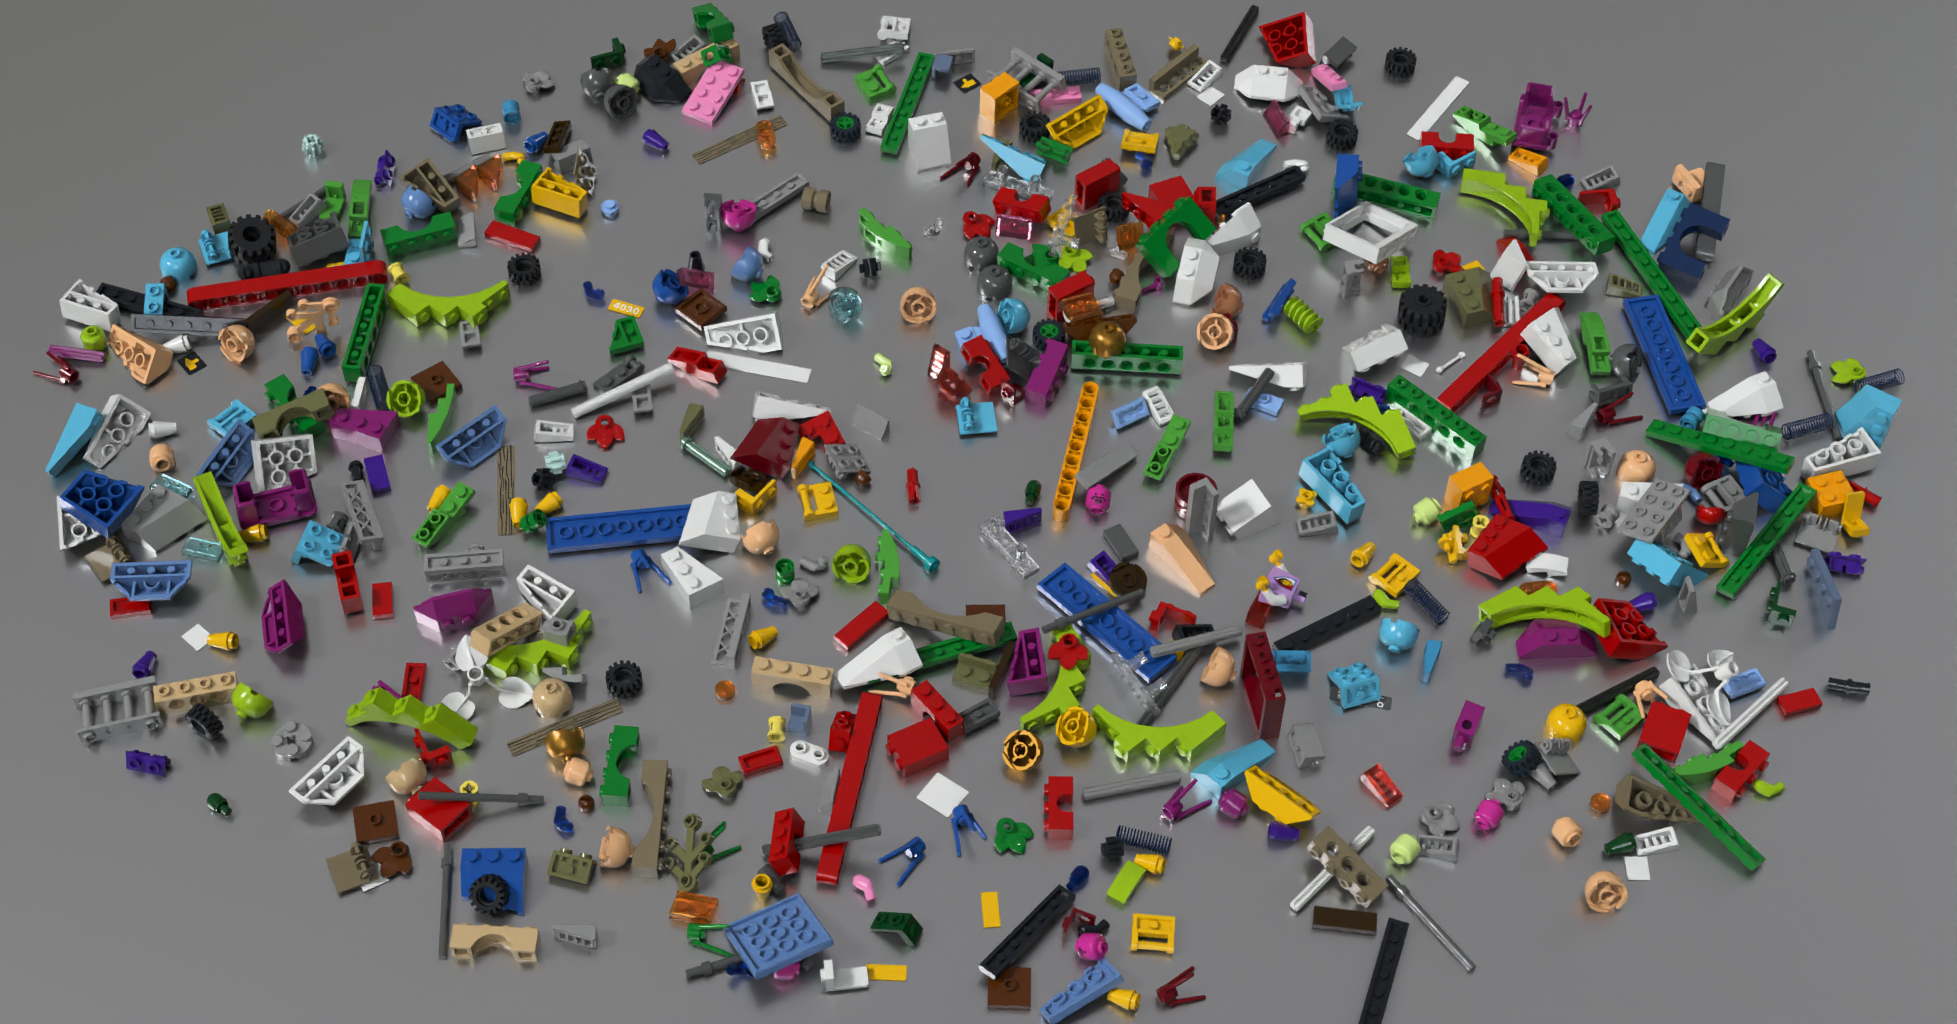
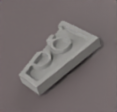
M1299 86V94L1319 122H1333L1334 120L1338 122L1339 119H1342V122L1345 119L1349 121L1350 118L1346 114L1341 115L1338 112L1339 108L1336 105L1329 104L1327 102L1328 98L1315 86Z

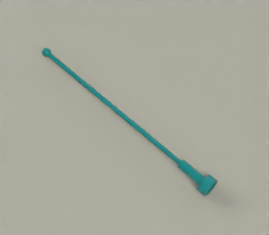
M814 461L807 463L809 468L815 469L829 482L831 481V484L910 548V552L924 563L923 567L929 573L934 572L939 567L940 561L936 557H928L918 547L908 543L820 470Z

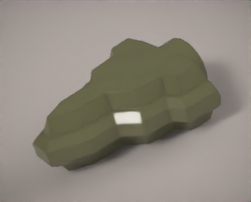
M1178 124L1177 127L1169 126L1165 129L1164 138L1167 139V144L1171 147L1170 153L1172 158L1180 160L1185 155L1186 150L1190 149L1193 143L1198 141L1199 134L1195 130L1190 129L1186 124Z

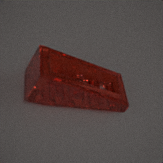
M935 343L928 367V377L942 384L950 376V352Z
M1259 591L1247 613L1245 622L1263 629L1274 606L1258 601L1261 592Z
M1379 763L1359 777L1386 807L1403 797V794ZM1379 781L1383 783L1380 786L1377 785ZM1387 787L1388 790L1383 793L1381 789ZM1392 792L1394 796L1388 799L1387 795Z

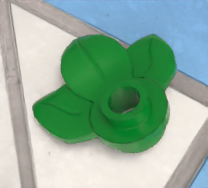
M1032 244L1034 253L1024 257L1026 262L1035 267H1047L1059 262L1057 251L1049 249L1048 246L1043 244Z
M769 275L765 283L751 282L753 293L749 297L757 302L779 301L782 297V292L779 289V280Z
M1002 818L996 825L998 834L994 839V844L1000 853L1010 848L1018 854H1024L1026 839L1032 838L1034 833L1025 823H1015L1011 818ZM1004 825H1009L1010 830H1006L1004 828Z

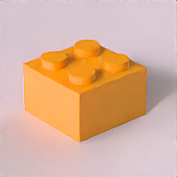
M1006 72L996 76L992 81L980 88V114L994 124L1019 107V82Z
M1478 462L1449 476L1444 500L1452 509L1471 500L1475 506L1483 505L1489 500L1494 477L1482 462Z
M1842 470L1809 477L1805 481V485L1817 490V495L1809 506L1814 514L1819 515L1818 518L1823 515L1822 519H1826V517L1833 518L1843 514L1846 494L1854 491Z

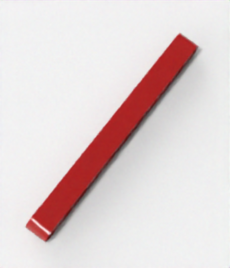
M374 260L192 287L187 290V305L205 311L272 301L287 290L292 293V297L366 287L367 283L383 284L388 280L387 266L382 260Z
M1547 293L1441 393L1436 400L1453 413L1458 411L1484 386L1487 374L1493 377L1512 359V349L1516 345L1528 344L1520 333L1531 322L1552 308L1559 307L1560 311H1562L1566 301L1554 293Z
M862 692L827 833L852 828L882 707L883 695ZM848 841L823 846L816 873V882L837 886Z

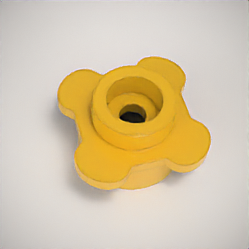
M1168 37L1170 39L1169 46L1178 52L1181 48L1185 50V47L1182 46L1183 42L1179 38L1175 37L1173 39Z
M1301 488L1299 489V496L1296 497V502L1303 507L1313 506L1317 493Z

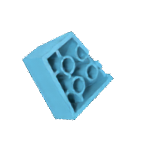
M1866 384L1852 399L1835 411V416L1845 435L1854 434L1857 432V429L1863 427L1878 449H1880L1889 433L1902 400Z
M1636 539L1627 552L1628 555L1633 557L1632 562L1639 566L1644 565L1646 572L1653 576L1658 575L1660 577L1659 581L1666 586L1672 584L1682 588L1686 576H1690L1695 586L1709 576L1707 572L1694 568L1693 563L1678 557L1676 552L1656 542V540L1652 544H1648Z

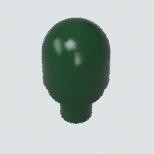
M1031 480L1027 483L1025 489L1026 504L1033 505L1034 500L1039 497L1042 489L1039 481Z
M212 793L208 796L207 805L214 812L223 813L226 816L232 812V809L228 807L227 800L218 793Z

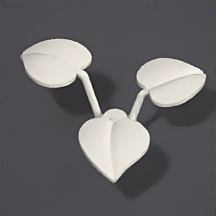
M465 635L462 638L456 651L455 660L458 668L461 671L467 672L470 681L468 683L467 696L465 697L460 692L449 693L442 701L444 705L468 721L475 712L474 703L469 701L472 686H481L484 682L500 691L499 701L507 709L520 708L532 699V688L527 682L518 677L505 678L502 682V688L498 687L488 677H485L481 667L487 663L489 657H486L470 646V636Z
M1720 649L1712 650L1707 655V662L1711 668L1692 671L1690 670L1689 659L1683 652L1679 650L1668 652L1666 658L1667 666L1671 675L1677 681L1688 682L1689 674L1693 675L1710 671L1714 672L1718 680L1723 681L1715 689L1714 694L1711 693L1707 696L1706 703L1712 717L1720 723L1729 726L1731 722L1730 705L1727 697L1722 693L1719 694V691L1725 684L1729 683V678L1739 674V667L1733 661L1734 653Z

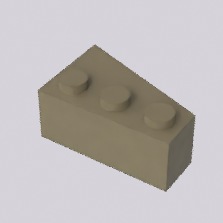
M429 157L399 176L401 185L406 188L411 185L413 186L411 189L414 191L416 189L421 190L433 200L432 205H437V209L443 213L449 211L451 213L461 206L459 196Z

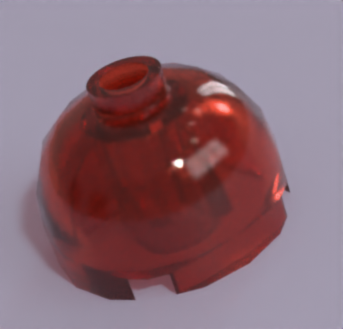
M947 366L942 369L936 378V388L939 391L937 395L944 402L949 400L950 402L958 403L963 397H968L972 389L964 379L961 380L958 377L959 375Z

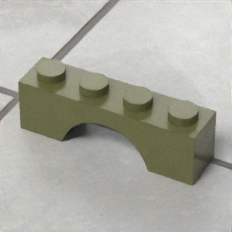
M321 388L284 405L277 406L270 411L261 413L253 417L252 420L259 438L265 439L282 437L286 425L296 418L310 417L319 422L335 415L328 396L324 389Z

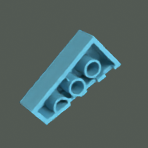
M1329 446L1303 459L1299 476L1346 524H1349L1362 517L1366 501L1357 486L1352 484L1349 473L1341 466L1342 462L1339 457L1335 456L1333 447Z

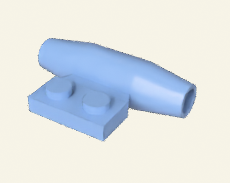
M1100 83L1095 90V94L1101 95L1108 109L1127 124L1142 132H1146L1151 127L1152 121L1144 112L1148 113L1159 107L1160 101L1138 83L1125 88L1123 93L1105 83Z
M982 304L977 308L980 327L969 326L955 331L956 339L961 349L963 343L982 335L990 343L992 352L999 357L1002 367H1007V335L1001 320L991 305Z

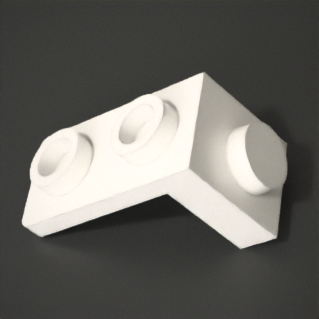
M832 959L824 960V969H820L821 982H825L826 992L866 988L869 986L866 966L833 970Z

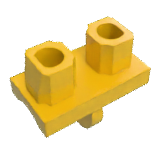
M1453 525L1452 531L1443 534V537L1438 540V547L1448 553L1449 564H1455L1458 560H1467L1468 548L1462 546L1467 543L1468 536L1467 533L1460 532L1458 525Z

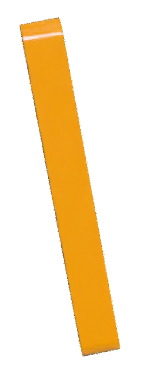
M1092 381L1083 384L1053 502V518L1057 522H1066L1069 519L1078 481L1074 476L1082 468L1098 402L1099 386Z

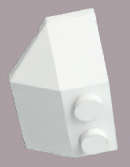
M1254 64L1236 74L1234 90L1252 99L1286 102L1296 97H1301L1298 88L1300 85H1303V81L1289 68Z
M1188 237L1184 245L1173 296V303L1192 306L1213 289L1220 257L1205 240Z
M1526 261L1528 264L1526 269L1528 276L1542 290L1548 293H1584L1599 275L1595 262Z
M347 736L289 790V793L304 804L336 805L365 778L363 746L350 736Z

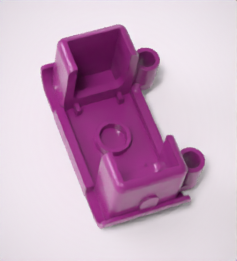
M1533 82L1527 84L1525 94H1521L1514 129V132H1517V139L1512 142V146L1545 152L1547 149L1553 150L1556 148L1558 134L1550 132L1552 118L1561 117L1564 104L1553 99V86Z
M294 469L288 472L291 481L290 486L260 493H253L250 481H243L233 485L234 501L240 527L247 529L259 523L262 525L266 524L268 527L315 514L317 512L316 500L311 479L308 480L306 470Z

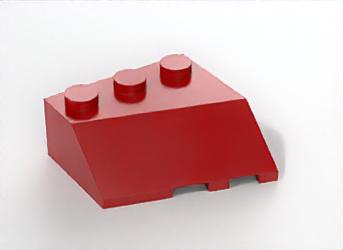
M1306 12L1258 26L1278 65L1303 68L1316 64L1313 22Z
M1496 513L1467 550L1468 567L1503 580L1520 569V565L1526 561L1530 562L1535 559V555L1547 551L1548 547L1531 527Z
M1598 598L1593 604L1597 610L1608 616L1611 620L1610 635L1603 638L1597 634L1609 657L1642 660L1667 649L1668 645L1666 642H1660L1655 636L1657 632L1653 628L1646 626L1643 622L1644 617L1630 601Z

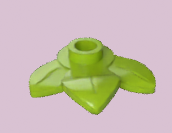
M1067 244L1061 251L1062 256L1059 259V265L1080 273L1084 270L1086 271V261L1092 259L1093 256L1086 249H1077L1075 245Z
M1848 358L1846 362L1836 361L1831 364V368L1837 372L1832 378V382L1847 384L1866 377V369L1861 367L1860 362L1856 359Z

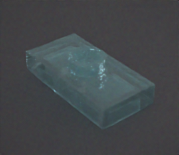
M160 473L149 486L152 491L159 484L185 498H188L193 492L191 486L163 473Z
M193 537L187 538L181 550L182 556L219 563L224 553L220 543Z

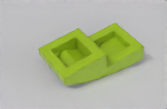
M1390 256L1393 288L1411 287L1408 256Z
M1128 860L1107 891V896L1126 905L1147 870Z

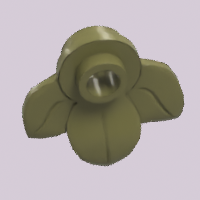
M718 766L713 770L712 778L703 780L702 785L708 792H717L722 798H731L735 795L737 785L742 782L743 775L741 771L731 773L727 767Z

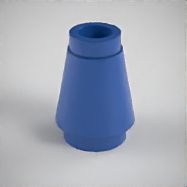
M543 131L527 137L523 142L525 150L529 153H536L545 144L548 134Z
M318 333L315 336L319 354L325 358L332 357L336 353V344L323 333Z
M307 346L301 351V373L304 375H312L319 358L316 348Z

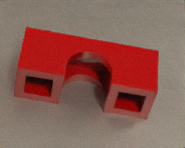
M1421 131L1419 148L1432 145L1437 153L1443 151L1451 160H1457L1474 151V134L1456 133L1455 141L1446 143L1439 138V132Z
M1001 187L992 200L995 214L1040 224L1044 222L1051 211L1049 197L1032 194L1028 200L1019 201L1017 190Z
M982 335L962 344L960 353L969 366L980 363L987 368V371L981 374L979 382L988 396L1001 390V380L1003 378L1008 382L1010 381L1008 371L1003 369L999 357L992 352L990 343Z
M351 550L331 554L344 614L364 610Z
M927 680L911 690V704L922 716L929 714L932 717L936 727L947 743L964 733V719Z
M1749 740L1738 752L1734 761L1742 770H1734L1726 765L1716 776L1711 788L1730 802L1736 797L1741 798L1747 789L1746 786L1748 784L1752 785L1757 779V773L1759 771L1763 773L1768 767L1769 762L1767 760L1770 753Z
M1048 776V784H1044V796H1048V802H1044V814H1048V819H1044V832H1048V840H1073V812H1065L1059 809L1062 805L1073 804V776Z
M794 807L775 812L768 862L780 876L799 872L801 855L795 847L794 839L803 838L805 821Z

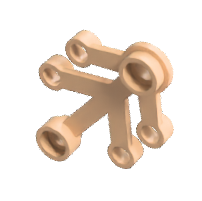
M334 297L325 298L322 302L311 303L307 299H301L298 301L299 310H318L297 312L295 309H288L286 311V318L289 321L306 319L298 326H291L287 330L288 341L296 343L302 340V332L314 322H316V335L318 333L326 334V325L323 322V315L326 313L329 315L327 317L328 325L337 326L339 318L336 312L340 308V301Z

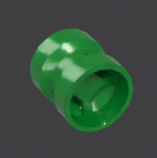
M535 509L520 519L521 528L528 534H532L538 528H542L547 524V517L540 509Z
M787 558L778 560L775 564L776 581L781 585H789L795 579L794 563Z

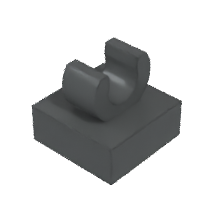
M1487 617L1477 626L1470 639L1475 643L1482 639L1488 644L1497 635L1493 629H1490L1493 621Z

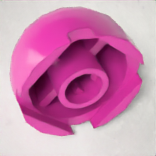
M740 199V203H734V200H729L722 204V220L729 228L741 232L754 224L757 214L755 203Z

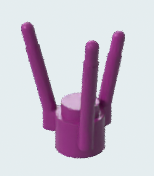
M1586 92L1582 97L1579 109H1574L1570 114L1567 97L1564 98L1565 120L1568 121L1571 127H1582L1585 118L1592 108V105H1589L1585 113L1582 114L1587 96Z
M548 360L525 366H517L513 369L514 381L519 382L520 386L526 385L547 390L556 389V387L527 382V379H530V372L549 369V366L538 367L548 364Z
M1197 779L1189 783L1184 790V787L1180 786L1169 801L1163 805L1162 811L1167 818L1173 820L1176 817L1177 820H1180L1185 815L1212 803V800L1209 799L1182 812L1183 804L1180 800L1195 785Z

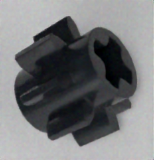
M1215 104V107L1211 110L1210 118L1215 120L1214 124L1226 125L1231 119L1232 110L1227 109L1228 105Z
M876 258L862 259L863 264H859L860 273H864V277L878 276L877 271H881V263L876 262Z
M537 468V472L532 475V484L537 486V491L551 490V487L555 484V475L550 473V468Z
M1115 836L1106 837V842L1100 845L1102 858H1107L1109 863L1119 862V857L1124 856L1122 841H1117Z

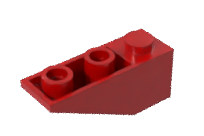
M1198 186L1194 191V202L1215 226L1216 187Z
M1122 192L1123 208L1130 211L1138 220L1146 224L1149 229H1151L1150 226L1163 218L1162 214L1166 210L1170 209L1162 201Z

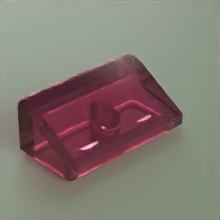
M1273 100L1264 111L1263 117L1275 137L1279 138L1288 135L1290 122L1278 102Z
M997 214L995 235L1030 240L1033 219Z
M684 267L677 270L680 285L714 290L713 272Z

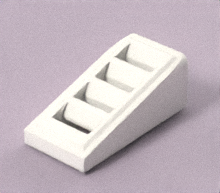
M1208 60L1187 84L1201 93L1223 75V70L1220 66Z
M842 250L821 265V271L828 264L829 266L824 275L836 281L857 261V257Z
M1155 386L1142 392V397L1146 401L1148 410L1158 425L1168 424L1174 412L1160 388Z
M536 420L534 442L574 440V424Z
M716 436L714 438L715 449L731 468V471L736 468H745L744 464L730 459L736 449L719 436Z
M1673 826L1634 836L1638 856L1679 850V843ZM1668 837L1670 842L1666 843L1665 838ZM1659 838L1662 842V844L1658 845L1657 839ZM1648 840H1652L1654 846L1650 847ZM1640 841H1644L1646 848L1642 849Z

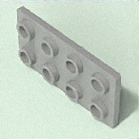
M1656 478L1617 528L1618 532L1648 544H1652L1655 539L1656 542L1663 544L1682 520L1681 505L1689 496L1690 490Z

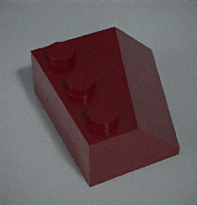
M784 417L759 419L730 459L781 480L791 468L800 424Z

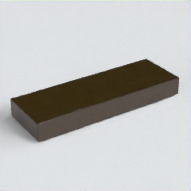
M571 120L555 121L543 147L544 154L562 152L572 127Z
M288 290L283 292L244 320L245 327L254 333L293 305L292 293Z
M1008 642L988 686V696L993 700H996L1014 659L1016 642Z
M1314 906L1312 928L1376 935L1377 913Z

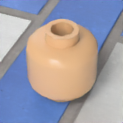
M167 444L153 446L149 452L151 467L159 472H166L173 468L175 455L172 447Z
M573 757L571 760H567L562 775L565 776L567 783L582 787L586 781H591L594 771L590 770L591 763L589 761Z
M1566 816L1554 822L1552 835L1563 847H1574L1581 842L1583 830L1572 817Z

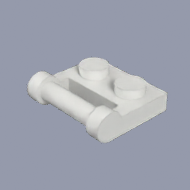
M883 16L881 18V28L877 34L880 40H885L886 38H895L899 41L908 39L911 25L910 18ZM889 25H892V30L887 29Z

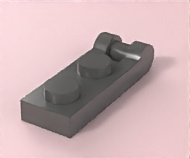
M628 355L622 363L595 381L593 386L599 393L603 394L632 380L644 370L645 366L641 362H637L633 355Z

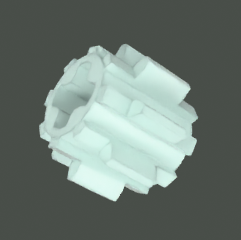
M308 134V136L302 139V151H306L307 156L317 157V155L323 152V140H320L318 135Z
M548 452L549 455L544 456L546 468H550V473L553 472L556 475L561 474L562 470H566L563 452Z

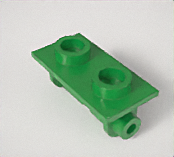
M1043 136L1040 141H1037L1035 146L1038 148L1036 153L1067 165L1074 149Z

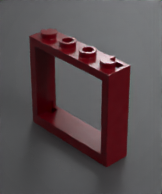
M1266 631L1246 634L1240 678L1259 740L1279 738L1286 696ZM1280 692L1281 696L1275 697V693Z

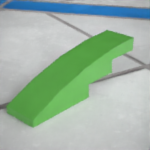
M447 384L446 398H438L437 413H429L427 436L429 455L435 453L437 450L435 446L443 441L450 426L457 397L455 384Z
M1215 391L1214 451L1233 452V392Z

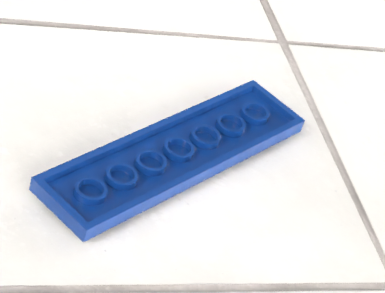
M1659 295L1624 299L1623 307L1669 415L1686 413L1692 406L1698 407L1701 410L1705 409L1706 403Z
M691 504L547 518L548 554L679 541Z
M1063 563L1037 584V589L1069 616L1110 601L1067 563ZM1118 606L1077 621L1079 625L1148 683L1177 661V656L1174 653L1152 658L1150 647L1162 643Z

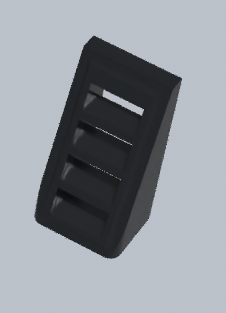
M1212 624L1176 625L1172 631L1173 641L1189 637L1188 634L1195 636L1197 635L1196 633L1199 635L1203 634V631L1207 633L1214 631Z

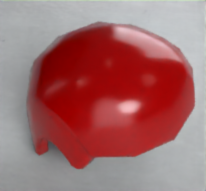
M1696 505L1695 514L1700 523L1709 526L1718 524L1725 518V509L1719 507L1705 508L1704 505Z

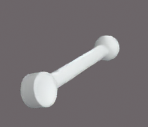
M1459 352L1457 357L1442 367H1437L1436 372L1442 373L1445 368L1457 360L1464 359L1466 354Z

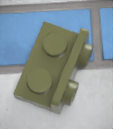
M960 653L957 667L952 676V682L988 692V686L998 664L989 659L975 657L972 654Z
M560 848V851L553 850L547 875L586 885L589 884L593 865L597 864V861L592 860V855L581 852L580 856L572 855L573 850Z

